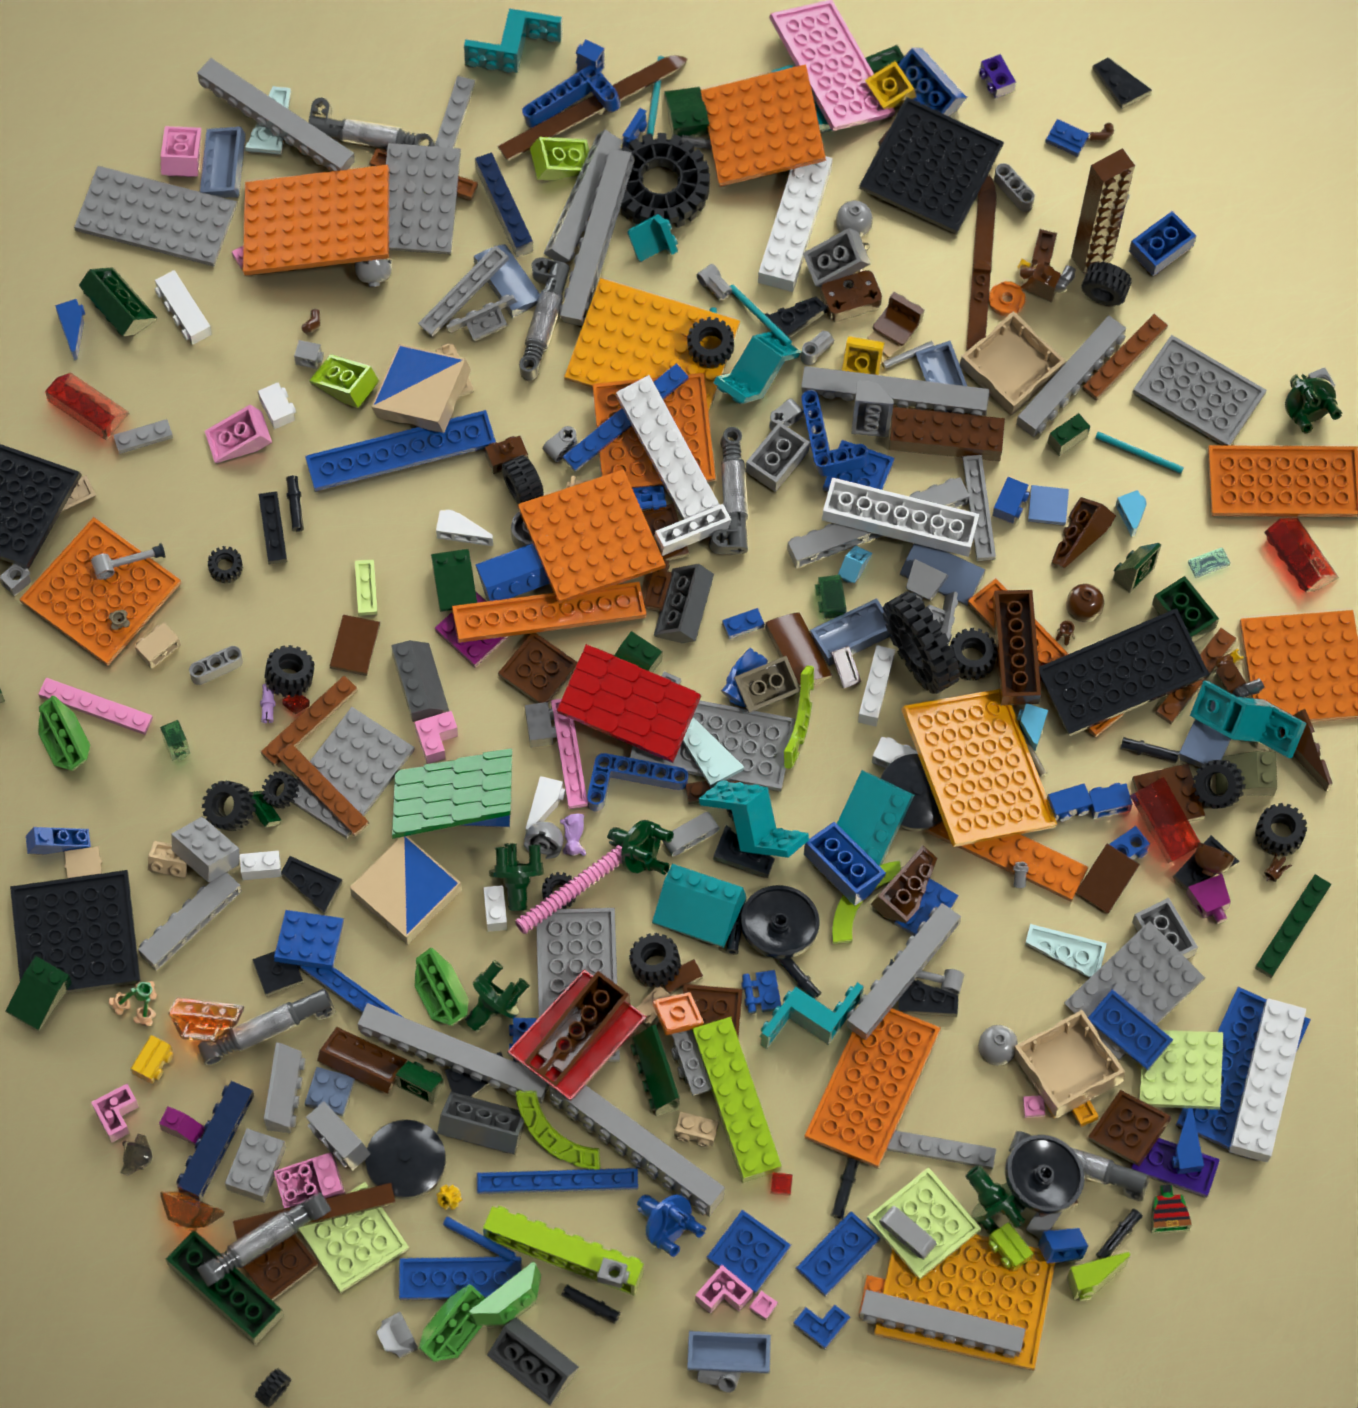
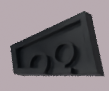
M1109 57L1093 65L1092 69L1121 109L1152 94L1151 88Z
M816 296L795 303L793 307L787 309L783 307L777 309L778 312L772 314L765 313V315L790 338L826 314L828 307Z
M726 825L713 860L768 878L775 858L770 855L740 851L737 834L731 830V827Z
M1212 835L1204 842L1207 846H1212L1231 854ZM1194 853L1175 873L1173 878L1187 890L1189 886L1205 881L1212 876L1202 873L1203 869L1197 865ZM1236 857L1231 867L1240 862Z
M289 856L281 871V875L324 915L343 882L341 878L292 856Z
M914 980L899 998L898 1011L907 1014L957 1017L958 995L938 987L934 988L926 985L920 980Z
M502 1052L495 1053L496 1055L503 1057ZM452 1068L445 1070L451 1092L474 1097L480 1090L487 1085L489 1086V1082L474 1080L467 1073L459 1074L453 1071Z

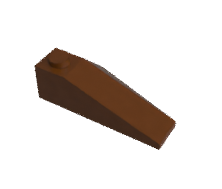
M1080 497L1070 512L1069 526L1064 528V539L1058 544L1051 563L1066 568L1107 532L1116 515L1102 503Z
M1302 709L1293 715L1306 723L1293 756L1325 791H1329L1333 783L1324 759H1320V745L1314 742L1312 733L1315 731L1306 710ZM1284 728L1280 730L1281 737L1285 735Z
M922 846L870 905L885 918L907 923L920 907L921 899L926 891V886L933 872L937 857L925 846Z

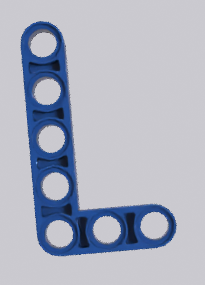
M587 66L527 104L522 109V113L527 126L533 128L589 93H592L609 112L617 111L621 103L617 91L598 68Z
M812 390L804 392L802 404L818 474L830 476L866 467L870 463V456L864 444H855L830 450L818 395Z
M601 753L594 762L587 794L588 807L592 811L603 809L610 778L673 790H683L686 788V784H688V772L682 767ZM606 762L608 766L601 767L599 764ZM619 766H626L627 769L624 770V771H621V770L618 769V767H619ZM643 769L646 771V773L639 774L637 773V771ZM663 773L665 776L663 778H659L656 776V774ZM681 776L684 780L676 781L675 778ZM597 780H603L605 783L602 785H598L595 782ZM595 797L601 799L597 803L591 801Z

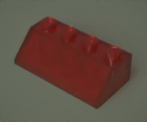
M72 373L57 377L45 390L48 402L105 440L110 437L129 415V411Z
M1280 518L1264 532L1267 536V541L1270 545L1274 546L1278 552V557L1288 566L1289 573L1296 578L1298 586L1303 591L1314 592L1339 578L1298 518Z
M1164 777L1130 795L1167 863L1197 848L1200 840Z

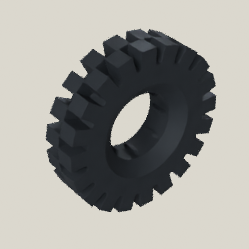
M658 133L657 139H653L652 134L643 135L642 142L636 138L629 142V149L625 146L622 148L621 151L631 152L634 158L633 167L620 207L623 216L627 219L632 216L633 223L638 225L659 214L665 220L668 219L670 224L675 223L678 228L685 225L686 218L689 221L696 218L697 210H703L709 195V166L707 160L704 161L702 152L699 149L694 151L693 143L686 140L683 144L681 143L680 136L673 134L671 140L667 139V133ZM667 167L678 175V185L670 192L654 193L643 185V175L651 168Z
M906 591L885 603L883 606V618L886 621L887 631L892 635L890 638L893 645L899 649L897 652L900 658L905 659V666L909 672L913 671L917 682L921 683L922 687L927 691L929 690L932 694H938L957 683L960 671L958 670V661L954 658L956 656L954 650L947 644L950 642L947 635L940 631L942 628L937 619L933 620V613L928 607L925 608L924 602L912 592Z

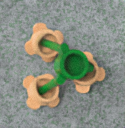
M153 981L137 983L135 988H132L127 995L117 993L116 997L108 1000V1003L113 1007L116 1014L121 1015L125 1009H130L129 998L134 995L138 1001L144 1002V1007L136 1010L137 1015L133 1019L134 1022L151 1026L153 1024L152 1019L156 1016V1013L148 1005L150 999L154 1000L157 997V994L154 992L155 983Z

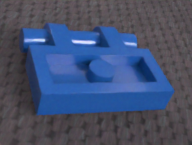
M663 485L632 488L641 510L651 508L659 510L661 507H666Z
M775 970L755 973V981L750 979V974L742 975L743 982L741 984L746 996L744 1001L749 1013H755V1006L761 1005L762 1012L774 1011L777 1006L781 1007ZM758 988L759 997L753 996L752 989Z

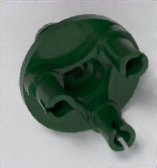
M1296 374L1290 380L1292 390L1286 398L1285 409L1295 424L1299 425L1302 432L1305 434L1310 433L1313 429L1311 422L1321 419L1328 412L1333 420L1341 418L1342 411L1338 407L1336 392L1329 381L1323 378L1307 379L1304 374L1301 375L1303 379H1300Z
M649 820L637 822L629 831L619 827L610 829L607 838L613 841H609V844L615 847L618 845L622 847L621 860L627 871L641 873L645 870H654L663 875L666 872L668 873L669 863L658 860L656 856L661 840L667 843L673 840L674 833L672 831L661 828L659 824Z
M505 843V847L495 848L496 865H494L495 869L489 870V876L503 878V883L508 890L509 910H527V887L531 882L530 877L544 874L543 862H541V845H528L529 863L523 864L517 860V843Z
M493 960L491 965L473 981V986L479 994L478 1004L472 1009L465 1020L467 1021L466 1024L477 1032L493 1016L500 1013L506 1017L515 1018L519 1014L516 1006L519 1002V997L529 988V984L522 978L515 985L513 982H510L505 990L495 985L493 979L503 969V966L496 960Z
M975 1166L966 1174V1179L969 1180L971 1186L977 1192L979 1201L971 1215L978 1224H982L989 1235L1000 1228L991 1218L996 1213L1006 1215L1014 1228L1021 1225L1020 1222H1025L1020 1213L1026 1207L1014 1197L1007 1183L1001 1185L994 1182L981 1166Z

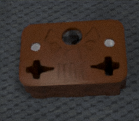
M870 270L823 283L821 287V300L828 307L827 315L829 319L834 320V322L878 310L881 305L882 293L873 272Z

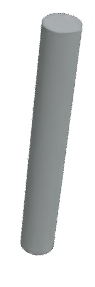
M932 341L883 361L882 366L884 369L916 356L915 352L932 347L934 344Z

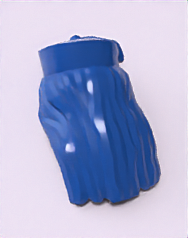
M749 648L732 667L726 679L727 684L721 692L731 703L746 707L734 677L765 665L768 660L763 655L758 654V652H754L752 648Z

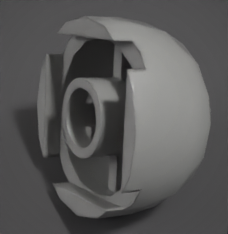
M855 200L843 204L837 212L836 222L838 230L842 232L850 228L858 231L860 237L866 235L872 226L873 217L870 208L861 201Z
M391 260L355 262V272L358 279L369 283V286H380V282L386 281L391 274Z
M551 822L535 823L528 829L524 838V847L528 851V845H541V854L547 855L545 859L556 858L560 854L563 845L562 832Z
M993 1025L987 1028L980 1036L978 1044L979 1053L989 1064L996 1066L1005 1065L1014 1058V1048L1018 1041L1015 1033L1007 1026Z

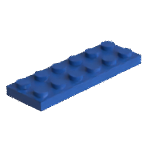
M503 1257L400 1258L399 1299H448L469 1284L487 1298L522 1270V1258L515 1257L512 1262Z

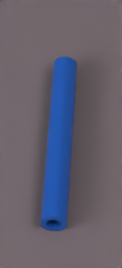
M450 1217L445 1218L443 1226L510 1262L515 1259V1252Z

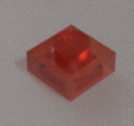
M295 694V697L291 698L289 695L283 699L282 705L294 714H297L310 706V700L303 695L298 696Z
M773 1172L770 1194L790 1196L793 1174Z

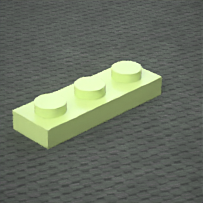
M374 560L355 561L358 615H377Z

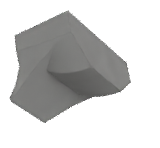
M400 1312L382 1321V1325L376 1333L385 1351L393 1352L399 1358H402L418 1350L416 1342Z

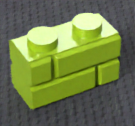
M1007 1222L989 1236L988 1240L990 1242L988 1244L995 1253L998 1251L1002 1257L1001 1262L1007 1269L1017 1270L1031 1260L1034 1255L1010 1222Z

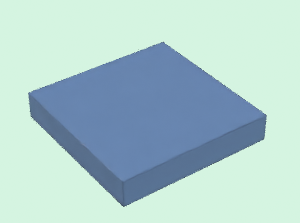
M1032 485L1028 522L1065 526L1069 489Z

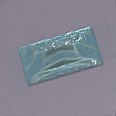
M1223 547L1188 560V564L1195 578L1230 566V561Z

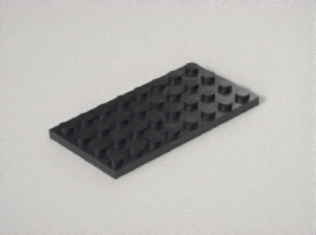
M1177 608L1039 667L1040 678L1069 736L1209 677V672Z

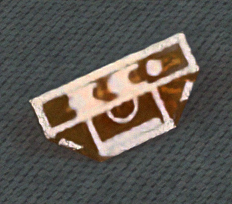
M176 997L168 1014L182 1039L216 1043L237 1025L245 1007L243 1005Z
M179 1191L161 1192L160 1194L168 1220L175 1222L176 1226L185 1227V1230L197 1231V1228H205L225 1214V1211Z

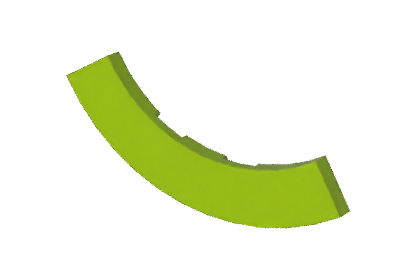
M807 665L801 673L798 713L793 733L784 750V768L791 769L800 754L797 752L799 745H803L812 708V702H810L809 698L810 690H814L813 666Z
M900 861L889 862L880 866L886 872V875L874 890L890 883L901 870ZM844 895L842 896L833 921V944L852 942L854 917L864 900L854 906Z
M516 1091L520 1115L528 1126L527 1129L544 1149L558 1159L565 1160L575 1166L598 1170L601 1168L599 1148L576 1144L563 1137L551 1126L541 1110L537 1091Z

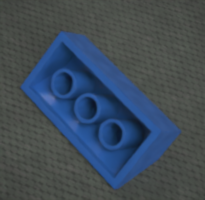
M911 48L898 64L915 90L916 97L913 100L950 116L967 99L966 95L923 48Z
M533 543L475 564L485 597L488 601L510 599L550 584Z
M835 822L818 832L805 843L804 855L854 906L870 896L886 875V872Z

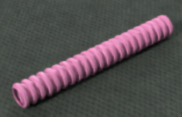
M616 846V849H612L611 853L608 852L606 856L598 859L597 863H593L592 867L589 866L587 870L579 873L578 877H574L573 881H568V884L565 883L563 887L559 888V891L556 890L554 895L550 894L549 898L546 897L544 901L539 903L540 905H535V909L531 908L530 912L527 911L525 913V916L522 915L520 919L517 918L515 922L518 929L522 933L527 934L528 930L531 931L533 929V926H538V923L541 924L542 920L547 919V916H552V912L556 913L557 909L560 910L562 906L567 904L566 902H571V898L575 899L576 895L579 896L581 892L586 890L585 888H590V885H594L595 881L598 882L600 878L605 876L604 874L608 875L609 871L614 870V867L617 868L619 864H622V847Z

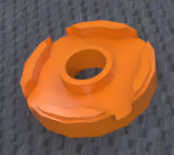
M1008 281L1001 282L993 286L989 293L990 307L1001 316H1008L1013 311L1018 314L1025 305V293H1023L1022 288L1018 284ZM1010 296L1012 300L1010 302H1006L1002 299V297Z

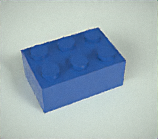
M1171 211L1133 239L1129 252L1152 276H1155L1194 246L1197 235Z

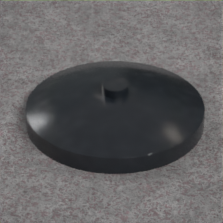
M905 755L889 764L880 779L914 794L900 827L921 831L933 828L943 822L919 755Z
M784 885L768 886L755 892L746 901L741 915V929L747 942L759 953L778 959L792 958L808 950L817 937L820 925L819 914L812 900L803 892Z
M414 1120L394 1121L379 1129L368 1144L367 1150L370 1155L365 1159L367 1173L375 1187L391 1183L396 1199H414L430 1192L442 1178L446 1166L445 1148L438 1134L429 1126Z
M1033 1135L1023 1139L1011 1150L1005 1165L1006 1181L1014 1197L1022 1205L1038 1213L1055 1214L1068 1209L1079 1198L1084 1187V1169L1078 1155L1068 1144L1053 1136Z

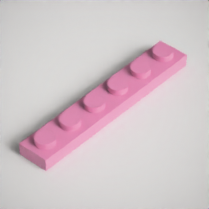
M49 678L45 679L38 694L39 697L46 700L51 696H56L71 709L146 735L153 716Z
M561 699L551 700L568 808L588 806L574 720L557 712Z

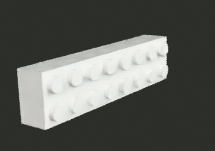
M826 157L824 162L791 169L759 269L758 283L791 292L794 291L804 259L803 253L806 252L832 169L833 158Z
M650 375L616 392V397L681 518L684 520L719 506L720 504Z
M836 478L831 480L822 515L823 521L967 557L970 554L979 518L977 513Z
M1267 999L1263 1008L1231 1140L1230 1153L1266 1163L1270 1160L1306 1013L1305 1008Z

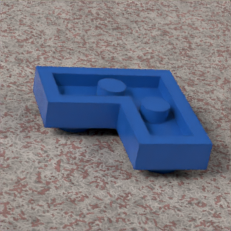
M835 1304L823 1319L806 1307L793 1322V1325L823 1349H826L850 1320V1316Z

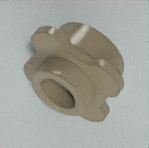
M125 610L110 613L109 619L112 621L111 628L113 630H118L121 627L127 628L130 625Z

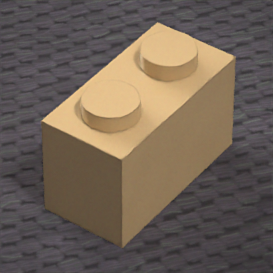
M162 623L160 626H155L147 637L139 639L135 649L139 657L152 669L181 646L179 637L165 623Z

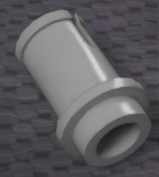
M1017 862L1013 867L1015 871L1014 887L1024 888L1026 887V873L1029 871V867L1025 862Z

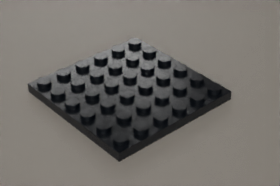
M906 97L861 181L859 189L958 234L1002 150L1004 142Z
M0 444V559L27 569L30 568L82 475L79 471Z
M128 870L10 886L20 981L35 956L70 976L72 983L65 993L141 982Z

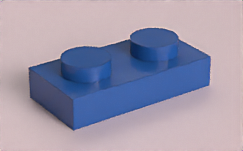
M758 608L722 620L729 639L765 626Z

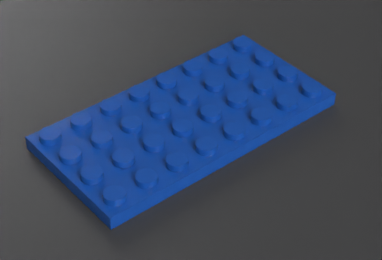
M1240 987L1237 988L1218 1032H1223L1220 1109L1193 1108L1198 1136L1226 1149H1230L1261 1016L1267 999ZM1304 1017L1297 1049L1311 1020L1307 1017ZM1189 1108L1182 1109L1176 1126L1182 1128Z

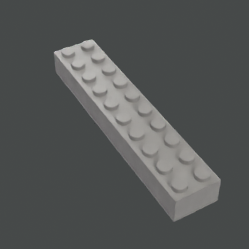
M585 1085L572 1101H569L553 1087H550V1100L554 1107L557 1109L562 1108L567 1112L569 1118L574 1121H580L588 1132H595L599 1135L598 1138L607 1145L610 1143L614 1146V1150L618 1154L629 1157L631 1159L630 1162L634 1166L644 1168L649 1177L663 1182L662 1185L668 1191H675L677 1194L685 1197L701 1215L706 1214L710 1217L724 1199V1186Z

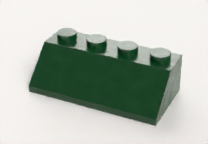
M113 267L89 269L78 285L122 336L136 335L157 319V316Z
M655 1024L635 1035L630 1048L633 1056L637 1055L638 1062L636 1067L638 1073L643 1074L644 1077L642 1085L645 1093L648 1092L650 1099H648L650 1110H654L656 1116L678 1110L680 1097Z

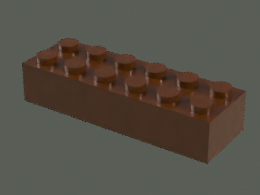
M893 407L889 450L961 458L963 456L982 455V460L1000 461L1005 418Z
M1033 590L994 591L992 601L997 645L1000 704H1039L1041 687Z

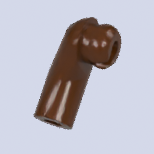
M1106 123L1101 132H1090V141H1107L1114 133V125Z
M311 310V319L301 327L304 333H312L320 327V310Z

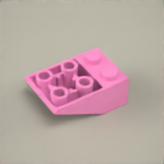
M331 1152L274 1171L284 1209L297 1206L319 1192L322 1193L325 1199L345 1194L337 1163Z

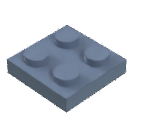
M316 1067L304 1103L305 1106L317 1108L324 1101L337 1115L343 1116L355 1078Z

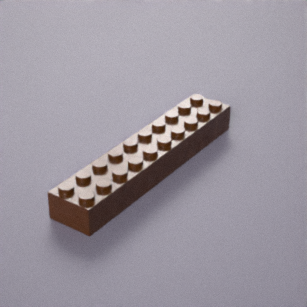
M1123 148L1092 164L1090 167L1071 258L1082 273L1087 272L1090 264L1095 262L1107 263L1114 256L1135 164Z

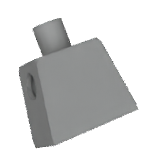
M914 559L906 589L912 591L921 600L926 598L932 601L949 575Z

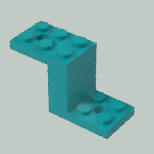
M509 8L501 45L465 39V64L471 67L478 66L489 70L497 69L507 73H518L525 38L530 37L532 39H545L550 42H561L562 17Z
M772 331L752 336L732 372L717 376L713 383L718 386V390L728 393L739 404L762 399L784 362L799 358L802 351L792 344L786 346Z
M1203 681L1190 713L1191 717L1232 740L1260 742L1287 758L1293 757L1306 726L1304 721L1263 699L1236 697L1209 681ZM1213 701L1216 704L1214 711L1211 710V703ZM1282 728L1285 729L1284 737H1281L1280 730Z
M723 780L719 781L699 798L700 806L732 810L740 851L789 858L810 840L808 833L800 832L799 830L776 829L768 787H762L757 784L746 785L741 782L730 783Z
M858 982L854 987L850 986L845 993L846 998L843 1003L839 1001L834 1008V1012L797 987L793 991L789 990L783 998V1005L781 1007L777 1006L773 1011L772 1020L770 1022L766 1021L760 1030L762 1032L760 1035V1045L768 1049L789 1019L829 1045L847 1020L846 1017L849 1012L858 1005L864 986Z

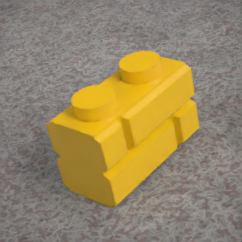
M150 1035L130 1068L132 1074L150 1084H153L155 1080H159L164 1071L162 1069L165 1063L168 1064L173 1058L172 1046Z

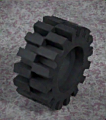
M222 546V550L218 547L216 548L217 552L213 550L211 552L212 556L209 555L208 568L212 578L215 577L216 581L219 582L221 580L222 583H225V580H228V583H230L232 578L234 581L237 580V575L240 577L241 571H243L240 553L238 554V551L236 549L233 550L230 546L228 549H226V546ZM223 559H229L233 564L230 569L221 570L218 567V563Z
M275 771L273 775H268L270 779H265L266 785H262L264 791H261L262 795H264L263 799L276 808L284 809L285 806L289 807V802L294 803L295 800L293 798L298 797V794H296V792H299L298 782H296L294 777L282 771H279V773ZM284 783L283 792L277 796V789Z
M556 872V875L552 873L550 878L546 877L545 883L543 882L542 885L543 900L546 897L549 898L550 894H553L552 889L556 885L568 884V881L572 880V876H566L564 872L562 875H559V872ZM571 898V902L569 903L566 902L567 904L565 906H562L563 909H567V906L571 907L572 902L575 903L576 898Z
M279 1368L275 1369L261 1383L254 1397L269 1408L286 1391L290 1385L291 1378Z

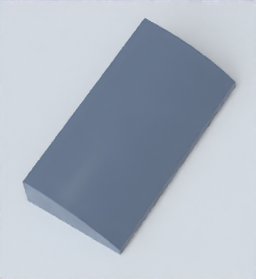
M242 127L207 129L200 186L201 193L218 197H239L246 136Z
M506 244L497 247L509 257V260L487 282L499 300L505 295H514L517 303L506 307L508 313L514 318L536 306L540 293ZM489 248V249H487V250H485V251H482V252H480V253L474 255V263H475V265H476L492 248Z
M951 340L915 352L925 381L967 386Z
M914 543L900 575L909 579L914 559L949 575L938 593L946 596L955 591L958 593V602L968 606L967 602L974 596L984 577L985 569L949 552Z
M877 598L810 630L828 666L834 664L830 654L832 651L849 646L853 655L892 636L887 631L886 621L883 618V607Z
M1214 701L1211 703L1212 711H1214L1216 707ZM1195 719L1179 752V758L1181 761L1202 768L1201 765L1204 763L1222 760L1231 739Z
M689 1331L687 1370L770 1374L771 1335Z

